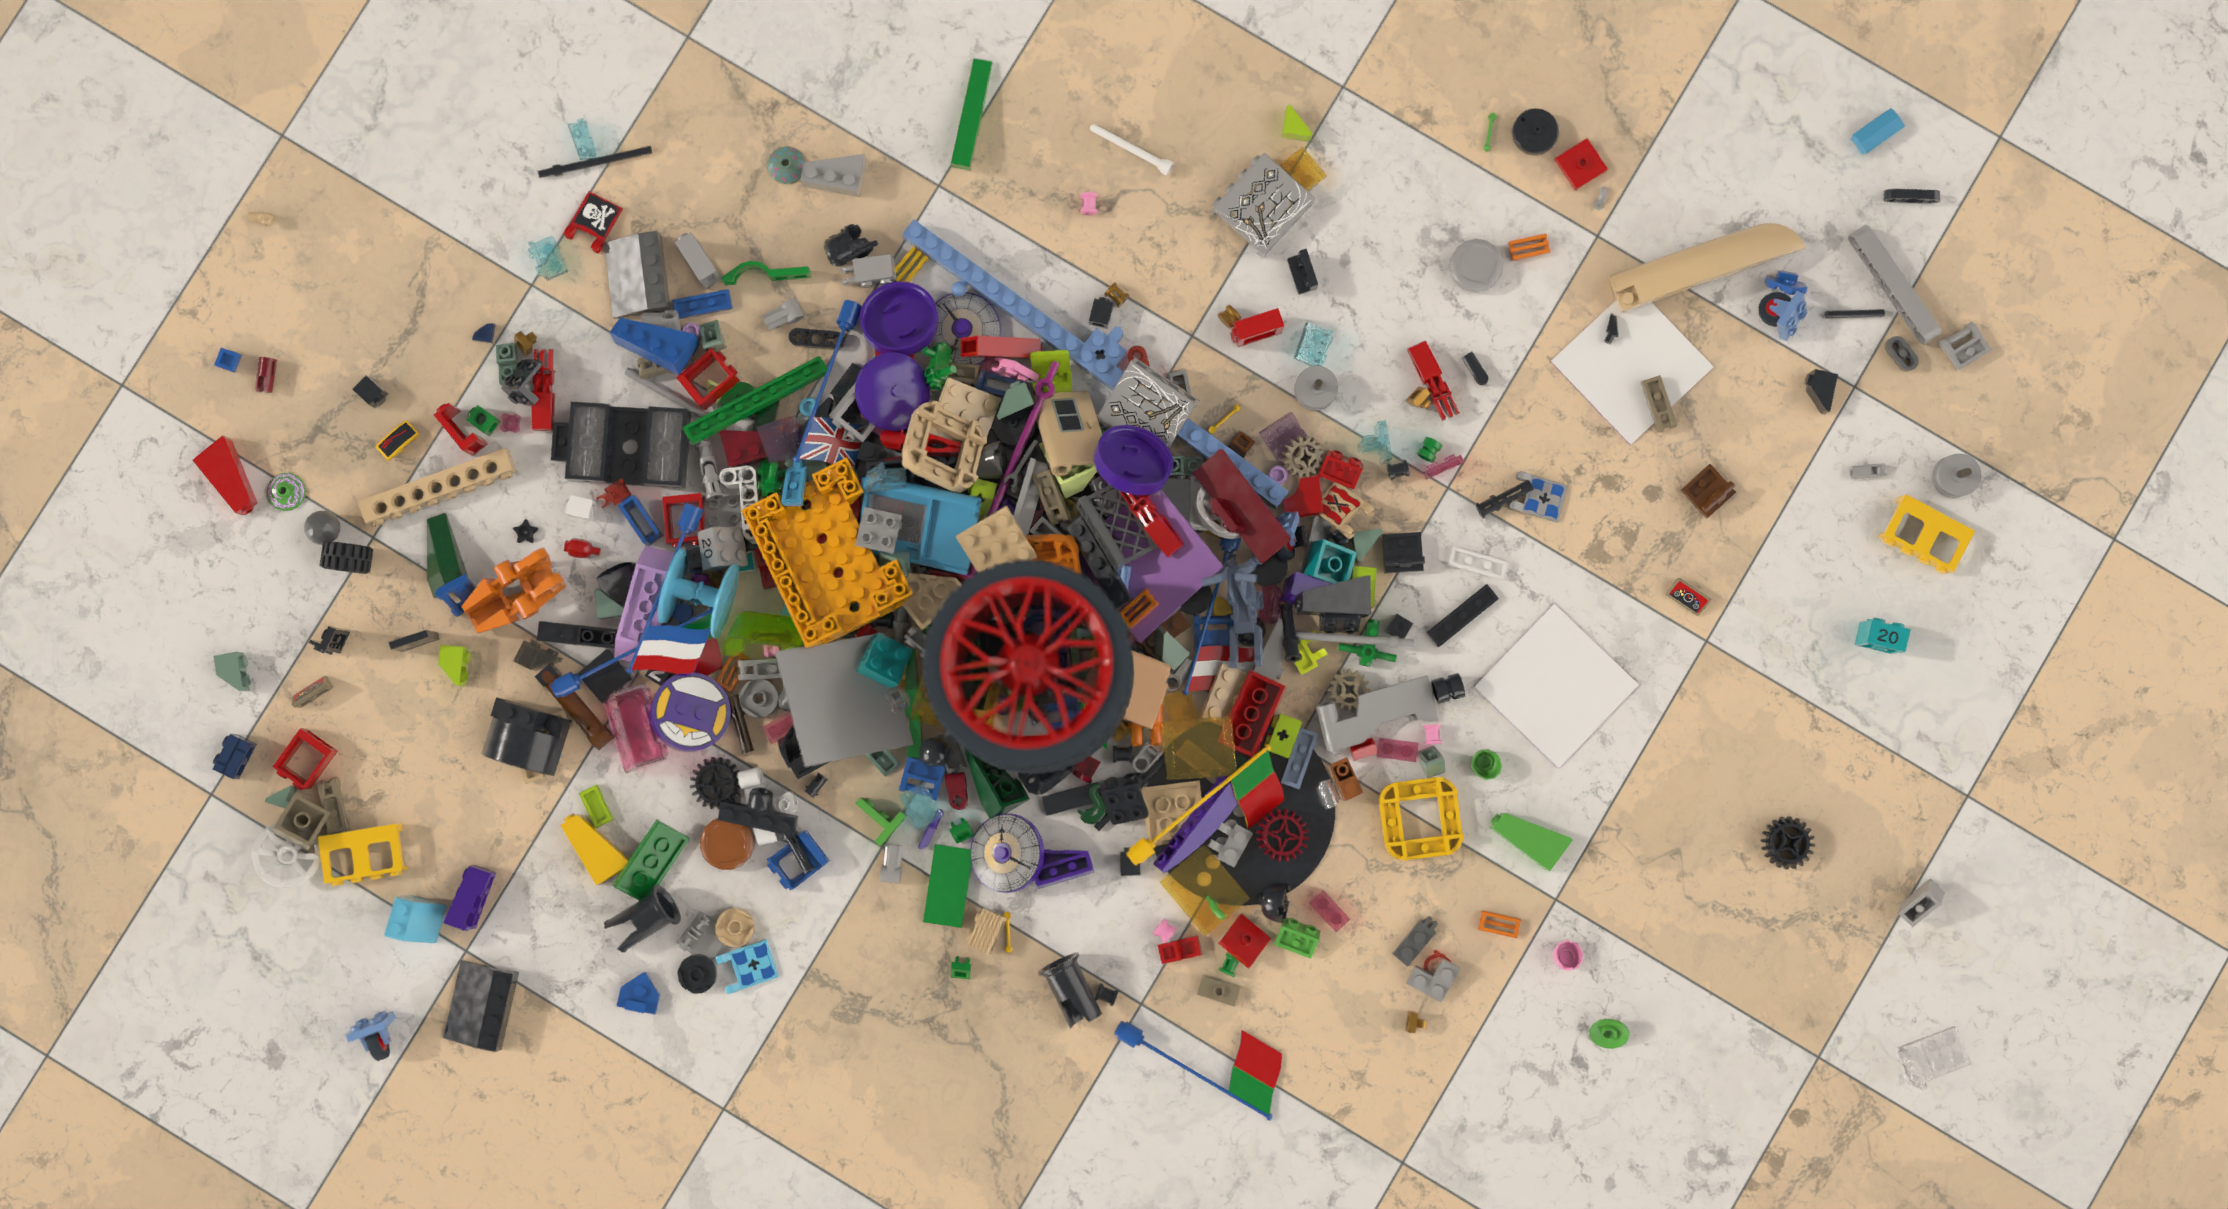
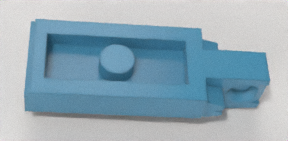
M804 460L798 463L793 461V467H789L786 470L781 499L783 506H802L808 473Z

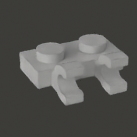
M1222 823L1218 830L1228 835L1225 843L1221 845L1210 839L1207 846L1219 852L1216 858L1235 867L1253 833L1236 823L1233 828Z

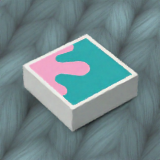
M754 551L746 552L748 565L739 568V574L757 571Z

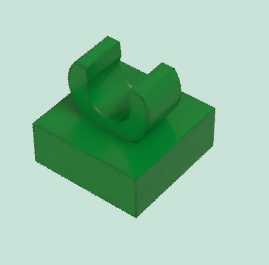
M963 817L960 818L961 824L955 826L954 822H951L952 828L949 829L956 844L974 837L969 823Z
M956 956L955 962L951 964V978L970 980L971 964L969 957L966 958L965 963H959V956Z

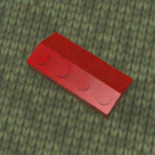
M1250 670L1218 742L1251 758L1255 756L1287 689L1286 686Z

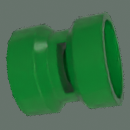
M1425 437L1423 447L1418 450L1417 455L1425 461L1434 463L1436 453L1441 450L1443 445L1430 437Z

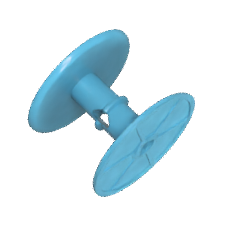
M681 548L675 554L663 583L658 606V621L665 623L669 620L679 598L694 602L695 606L698 604L714 608L711 619V635L717 639L726 625L733 605L739 579L738 564H732L729 567L719 589L704 585L703 581L700 583L685 579L687 570L686 550Z

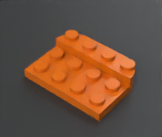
M1062 534L1025 535L1037 554V557L1032 561H1050L1054 565L1061 564L1073 569L1075 573H1081L1078 557L1079 547L1073 536Z

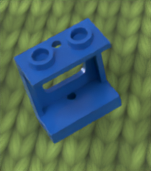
M807 830L801 832L798 835V839L815 867L813 871L805 875L801 873L793 880L786 875L780 867L779 861L792 852L788 844L767 859L769 869L774 874L777 872L781 878L779 880L781 885L785 889L789 888L790 891L794 890L830 862L829 858Z

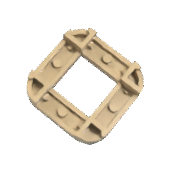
M938 401L924 403L911 416L902 450V464L916 475L950 491L962 493L978 479L976 472L982 447L987 443V436L983 435L982 430L978 426L980 423L975 419L969 422L940 408V402ZM931 426L962 441L955 469L926 456L927 451H925Z

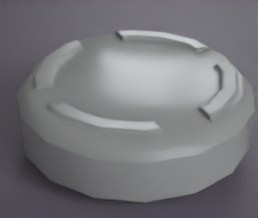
M1467 240L1456 248L1450 258L1449 270L1451 278L1457 286L1468 292L1478 293L1487 291L1496 284L1502 274L1503 261L1501 253L1493 244L1486 240Z

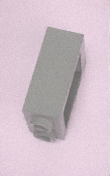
M691 232L689 234H682L675 244L702 285L708 289L722 280V277Z
M855 382L829 416L833 419L832 423L841 430L843 427L848 431L846 435L853 441L858 439L863 442L875 426L868 422L859 433L840 418L856 398Z

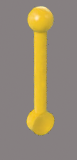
M1234 405L1233 409L1215 426L1209 428V433L1215 434L1216 429L1235 412L1240 411V406Z
M1005 912L1003 914V916L1007 918V946L1005 947V951L1007 953H1011L1013 951V948L1010 943L1009 919L1011 918V913Z

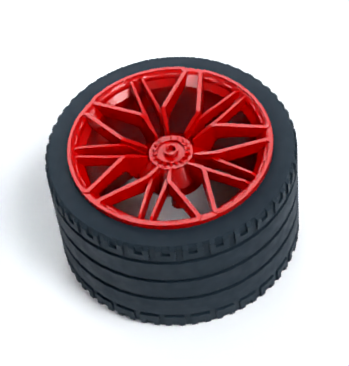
M1031 559L1015 560V562L1011 563L1006 561L1005 563L995 564L990 569L987 567L983 571L975 573L971 579L967 578L965 582L956 587L957 590L955 592L952 591L949 594L950 596L943 601L942 608L937 610V614L931 622L932 627L928 629V635L924 643L926 645V649H923L922 666L924 667V686L927 688L926 694L930 705L941 725L957 743L979 759L992 766L1016 773L1043 774L1066 769L1068 766H1074L1085 760L1086 757L1093 755L1115 733L1116 728L1121 724L1126 714V709L1129 706L1134 683V663L1130 639L1124 621L1113 602L1089 578H1086L1079 572L1075 573L1073 569L1061 564L1054 565L1050 561H1032ZM1029 605L1045 606L1046 627L1041 637L1032 634L1025 635L1023 621ZM1022 606L1016 623L1009 609ZM1051 607L1066 612L1067 614L1051 628ZM1006 611L1016 633L1015 638L1011 637L1001 621L999 614ZM1070 616H1073L1076 619L1075 622L1051 645L1050 640L1053 633ZM996 617L1001 630L985 625ZM1080 622L1091 634L1094 641L1064 639ZM980 630L998 635L1006 643L998 658H990L972 645ZM1063 647H1098L1099 658L1062 670L1059 669L1057 652ZM969 649L980 657L983 662L965 665ZM1099 664V675L1095 690L1069 676ZM982 666L998 668L999 671L989 674L965 676V669ZM1056 678L1067 679L1093 693L1092 697L1088 699L1059 685L1055 680ZM986 679L970 702L965 680ZM1002 680L1004 685L1012 691L1011 696L979 717L974 710V706L991 683ZM1049 688L1056 694L1064 726L1056 730L1051 727L1034 704V696L1042 694ZM1061 691L1088 702L1084 709L1070 722ZM1023 695L1025 696V705L1019 734L1014 735L1012 730L1016 704ZM1012 704L1008 733L995 729L984 722ZM1029 707L1048 730V733L1022 736Z

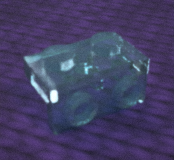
M553 236L535 243L533 241L528 242L530 246L528 252L531 258L535 259L538 264L535 268L540 277L543 276L548 281L569 272Z
M1306 322L1293 359L1309 366H1322L1326 361V353L1332 343L1334 331Z

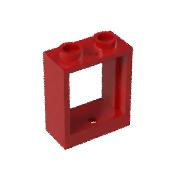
M1279 308L1234 322L1230 332L1233 344L1237 343L1238 347H1242L1282 334L1284 323Z
M712 348L676 377L698 406L704 410H707L740 381L736 376L738 374L737 370L731 364L728 366L725 362L727 358L720 350L716 352ZM717 361L729 377L704 397L692 383V380L713 362Z
M702 493L662 497L667 544L676 548L680 538H674L671 506L685 505V503L698 504V507L704 510L700 519L701 531L704 530L705 496ZM698 536L685 537L681 547H684V543L698 546Z
M300 728L275 762L273 768L277 770L276 773L284 779L289 778L293 781L292 785L299 790L311 789L338 750L310 730ZM304 741L325 755L307 780L286 766Z

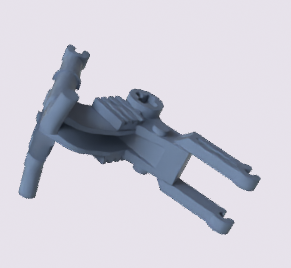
M1254 553L1242 565H1237V562H1235L1236 554L1228 555L1227 561L1223 563L1224 567L1215 576L1202 579L1203 586H1208L1215 583H1223L1227 579V602L1233 611L1231 613V620H1234V626L1229 630L1230 668H1238V634L1254 633L1255 666H1263L1262 628L1257 625V610L1263 609L1264 599L1262 592H1256V588L1252 583L1256 582V575L1250 574L1256 569L1258 564L1263 563H1260Z

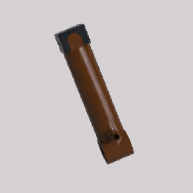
M548 664L534 677L543 687L547 688L587 735L586 737L597 750H601L614 738V735L600 722L576 692L559 698L554 695L550 684L555 679L561 677L562 673L555 665Z

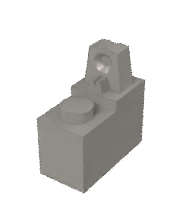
M1929 879L1900 904L1898 914L1914 927L1942 905L1945 892L1937 883Z

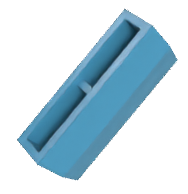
M1891 107L1854 133L1851 141L1857 146L1860 153L1864 155L1900 131L1905 125Z

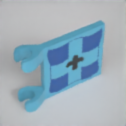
M767 940L716 957L717 964L731 960L738 983L725 987L727 994L778 977Z

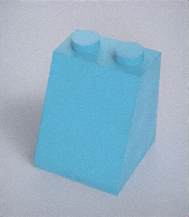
M412 895L395 897L384 936L407 942L436 943L447 905Z

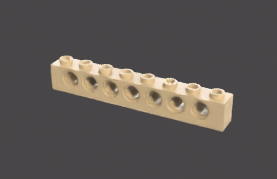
M503 448L360 500L358 504L364 522L376 527L384 524V521L387 519L396 520L403 517L402 514L418 512L421 510L420 507L437 505L442 499H454L461 492L470 493L476 490L475 487L492 485L494 480L500 478L501 480L509 479L517 470L510 451ZM496 464L497 470L494 473H490L491 465ZM478 471V478L472 480V473ZM459 477L460 484L454 487L453 481ZM438 484H441L442 490L439 493H436L435 487ZM423 491L422 499L418 500L417 493ZM404 497L405 504L400 507L398 502L400 498ZM383 504H386V511L384 513H381L380 507Z

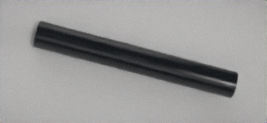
M1884 309L1825 311L1826 319L1884 317L1885 315Z

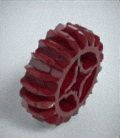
M1276 809V816L1270 811L1269 815L1271 818L1268 819L1266 816H1263L1266 823L1259 822L1258 825L1263 827V830H1256V833L1262 834V837H1258L1256 840L1263 841V844L1259 845L1260 849L1267 848L1263 852L1264 855L1272 852L1270 859L1273 860L1275 855H1278L1277 861L1281 862L1282 856H1284L1287 862L1289 861L1288 855L1290 854L1293 859H1296L1295 851L1300 855L1303 853L1299 847H1307L1302 841L1309 840V837L1303 836V833H1308L1309 830H1302V827L1307 823H1299L1302 816L1299 815L1295 819V811H1292L1290 816H1288V809H1284L1283 815H1281L1280 809ZM1282 819L1278 830H1268L1274 821ZM1288 820L1295 824L1298 834H1292L1288 831ZM1284 827V832L1293 837L1284 838V841H1281V837L1273 835V833L1278 834ZM1267 836L1277 839V851L1269 845ZM1288 840H1298L1292 849L1284 851Z

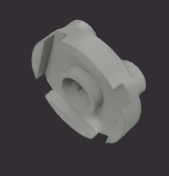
M764 679L749 681L740 691L739 699L743 711L755 718H765L771 715L779 703V692L776 687ZM762 693L764 701L757 704L754 696Z

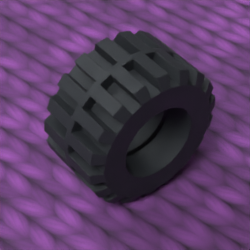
M326 541L322 544L319 566L324 569L367 574L371 571L374 549L363 545Z

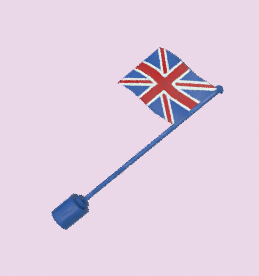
M844 300L836 323L842 330L797 455L793 457V460L797 463L801 460H815L834 464L847 457L852 467L856 465L862 442L858 439L853 441L846 435L848 431L843 427L841 430L832 423V418L815 417L845 331L855 329L862 306L854 301ZM847 422L859 433L866 426Z

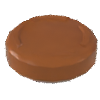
M717 818L704 828L700 837V850L704 859L711 866L720 870H733L744 865L750 859L754 850L755 837L750 827L720 821Z

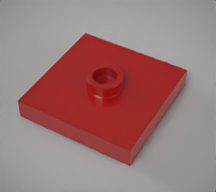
M1588 138L1554 159L1575 191L1608 170Z
M1240 914L1218 944L1249 969L1271 938L1243 914Z

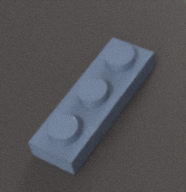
M1300 727L1280 783L1300 789L1318 733Z

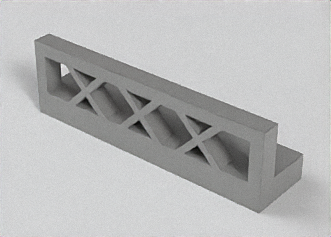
M1033 458L1029 460L1013 514L1024 535L1029 533L1040 496L1032 475L1047 470L1049 465L1036 461Z

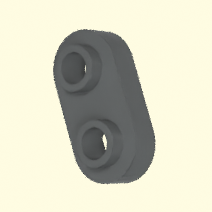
M1894 336L1887 340L1885 350L1902 371L1908 372L1918 366V356L1902 337ZM1892 344L1897 346V350L1892 348ZM1905 359L1909 361V365L1904 363Z

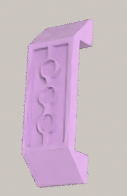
M645 545L635 566L617 631L614 658L638 646L674 553ZM658 606L650 626L662 625L658 621ZM634 653L622 658L621 660L631 662Z

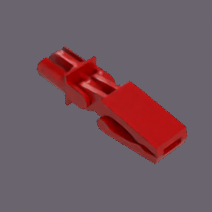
M1426 340L1407 348L1422 384H1426L1427 390L1430 392L1429 397L1432 405H1435L1442 421L1446 420V416L1448 418L1453 417V412L1455 415L1460 414L1451 396L1452 392H1450L1447 383L1443 382L1441 378L1442 371Z
M534 349V360H541L543 365L533 376V385L535 386L532 393L539 400L535 405H531L532 430L553 431L555 393H552V385H554V373H556L553 370L554 349H549L548 353L546 349H541L540 352L538 349Z
M903 429L902 431L884 430L880 434V440L884 447L902 452L907 434ZM929 434L925 447L926 455L958 457L961 443ZM941 444L947 447L931 448L928 445Z
M1123 491L1119 492L1131 507L1129 510H1132L1135 516L1145 525L1143 527L1166 557L1170 558L1185 545L1165 515H1160L1156 510V506L1151 501L1150 496L1133 495Z

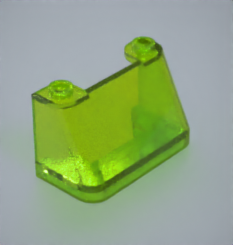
M744 611L736 617L724 641L722 655L737 656L745 649L747 643L780 646L781 651L805 647V644L791 616Z

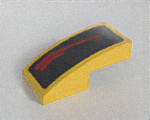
M405 420L387 434L375 448L389 462L403 452L405 446L418 438L419 433Z

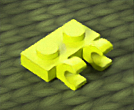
M1299 639L1300 644L1298 647L1299 653L1302 654V659L1294 663L1301 675L1318 667L1316 661L1328 655L1325 648L1312 654L1307 643L1313 640Z

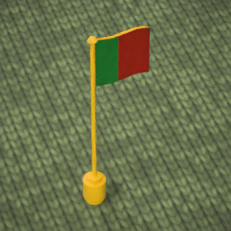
M1265 744L1266 747L1151 840L1149 837L1147 839L1142 837L1132 845L1126 853L1135 865L1142 864L1155 853L1154 848L1156 846L1154 843L1230 780L1235 797L1244 813L1247 830H1249L1263 816H1266L1284 801L1282 786L1272 767L1269 755L1271 746Z

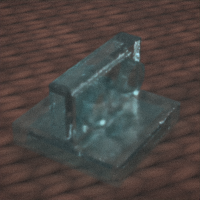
M1386 420L1378 421L1374 426L1375 435L1364 436V439L1357 445L1359 453L1378 450L1380 465L1388 464L1392 460Z
M924 783L899 795L918 831L943 817Z

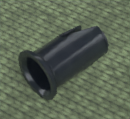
M654 885L651 889V894L611 919L606 920L604 928L607 929L620 925L628 920L632 921L637 930L632 932L617 948L621 953H625L628 949L670 923L673 925L679 924L681 915L669 892L660 885Z
M1078 952L1064 956L1038 971L1039 976L1046 977L1070 1029L1074 1024L1081 1021L1083 1016L1090 1022L1102 1014L1077 962Z

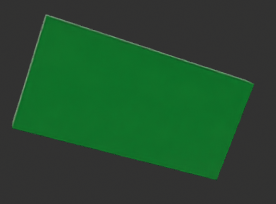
M656 819L613 883L614 888L639 901L651 894L652 887L661 883L690 838Z
M935 844L923 917L924 923L962 928L972 866L970 849Z

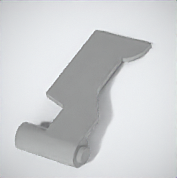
M1428 675L1358 695L1357 716L1344 720H1339L1334 701L1322 702L1315 706L1326 751H1331V754L1340 753L1343 748L1365 742L1380 724L1414 713L1419 719L1424 721L1438 720Z

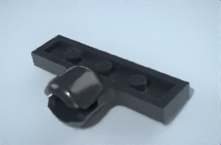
M757 787L750 791L748 804L722 799L720 801L718 820L793 837L796 834L798 816L773 810L772 791Z

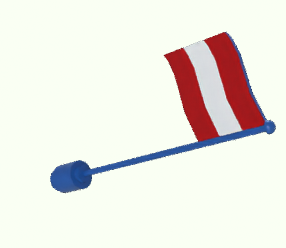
M1221 537L1219 546L1225 552L1222 565L1227 561L1229 553L1233 554L1234 551H1238L1241 538L1228 539ZM1216 583L1185 689L1182 690L1184 695H1188V691L1210 690L1220 663L1229 665L1230 646L1201 647L1220 583ZM1238 647L1239 662H1237L1238 668L1236 669L1249 673L1250 670L1253 671L1255 664L1254 647Z

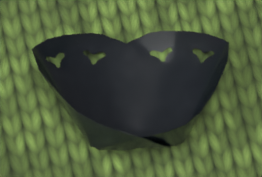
M623 562L603 571L597 577V582L602 591L613 600L621 601L625 604L636 563ZM602 579H608L607 585H605V581ZM618 589L619 595L616 592H612V590Z

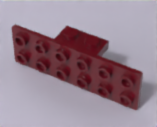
M1219 449L1193 472V475L1212 498L1209 502L1212 506L1211 511L1215 516L1222 519L1224 522L1222 525L1229 533H1238L1260 563H1265L1291 541L1289 534L1223 449Z

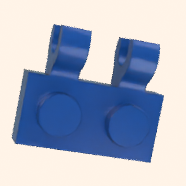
M1067 694L1062 695L1070 722L1081 712L1078 698ZM1058 702L1046 704L1047 712L1060 710ZM1062 719L1061 722L1050 723V725L1056 730L1064 726V722Z

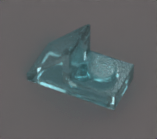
M881 462L867 472V492L907 489L906 468L885 469L884 463Z

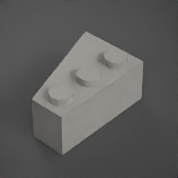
M865 154L804 162L800 181L803 187L860 197L867 159Z

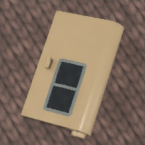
M1089 391L1056 392L1051 398L1045 399L1038 414L1037 423L1052 474L1064 476L1070 472L1072 465L1095 464L1094 451L1102 436V432ZM1035 395V396L1032 398L1033 401H1034V403H1035V401H1036L1038 395Z

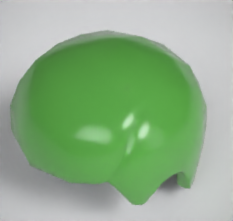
M1482 749L1473 756L1471 766L1477 776L1484 780L1495 779L1500 774L1502 763L1496 752Z

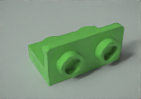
M1286 917V919H1283L1274 945L1311 959L1320 938V930L1313 925H1305L1294 918Z

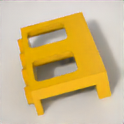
M1907 494L1899 496L1896 502L1899 505L1885 531L1880 533L1879 537L1883 539L1885 544L1892 547L1895 545L1900 548L1902 553L1917 557L1920 563L1936 567L1935 570L1941 574L1954 572L1975 531ZM1905 513L1924 522V526L1914 545L1895 535V531ZM1939 532H1943L1959 542L1949 563H1945L1930 554V549Z
M402 823L319 836L318 843L324 884L331 883L332 886L344 885V880L350 879L351 883L362 882L363 877L370 876L371 880L383 878L382 874L390 873V877L402 875L403 870H408V866H404L399 834L400 831H403ZM385 841L390 842L393 867L373 871L370 863L369 845ZM350 848L352 851L354 874L337 878L333 877L330 852L332 850Z

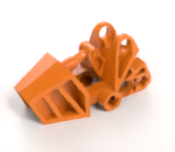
M544 547L532 552L521 561L510 562L506 560L495 566L493 569L498 578H483L461 607L470 618L478 634L519 621L520 619L517 616L519 613L523 619L532 617L539 612L540 607L566 587L560 573L554 574L552 572L551 559ZM519 579L522 590L505 597L502 589Z

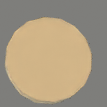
M732 908L722 912L715 924V932L719 941L725 946L732 948L747 944L755 930L751 915L740 908Z

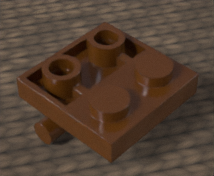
M1708 464L1680 490L1706 519L1736 493L1733 489L1735 484L1732 481L1727 482L1711 464Z

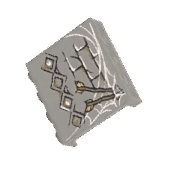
M1263 153L1261 156L1257 155L1250 163L1252 166L1248 170L1244 169L1238 176L1239 180L1235 184L1231 183L1225 190L1226 194L1222 198L1218 197L1212 204V214L1216 213L1257 250V254L1262 259L1314 204L1316 199L1266 153Z
M1134 358L1130 361L1099 412L1097 419L1100 421V425L1108 429L1119 425H1133L1144 428L1157 435L1170 448L1200 400Z

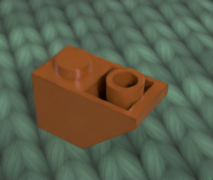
M1348 757L1329 765L1343 801L1363 793Z

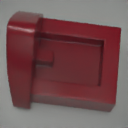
M1088 756L1082 762L1077 763L1071 773L1082 781L1091 784L1093 781L1091 778L1101 762Z

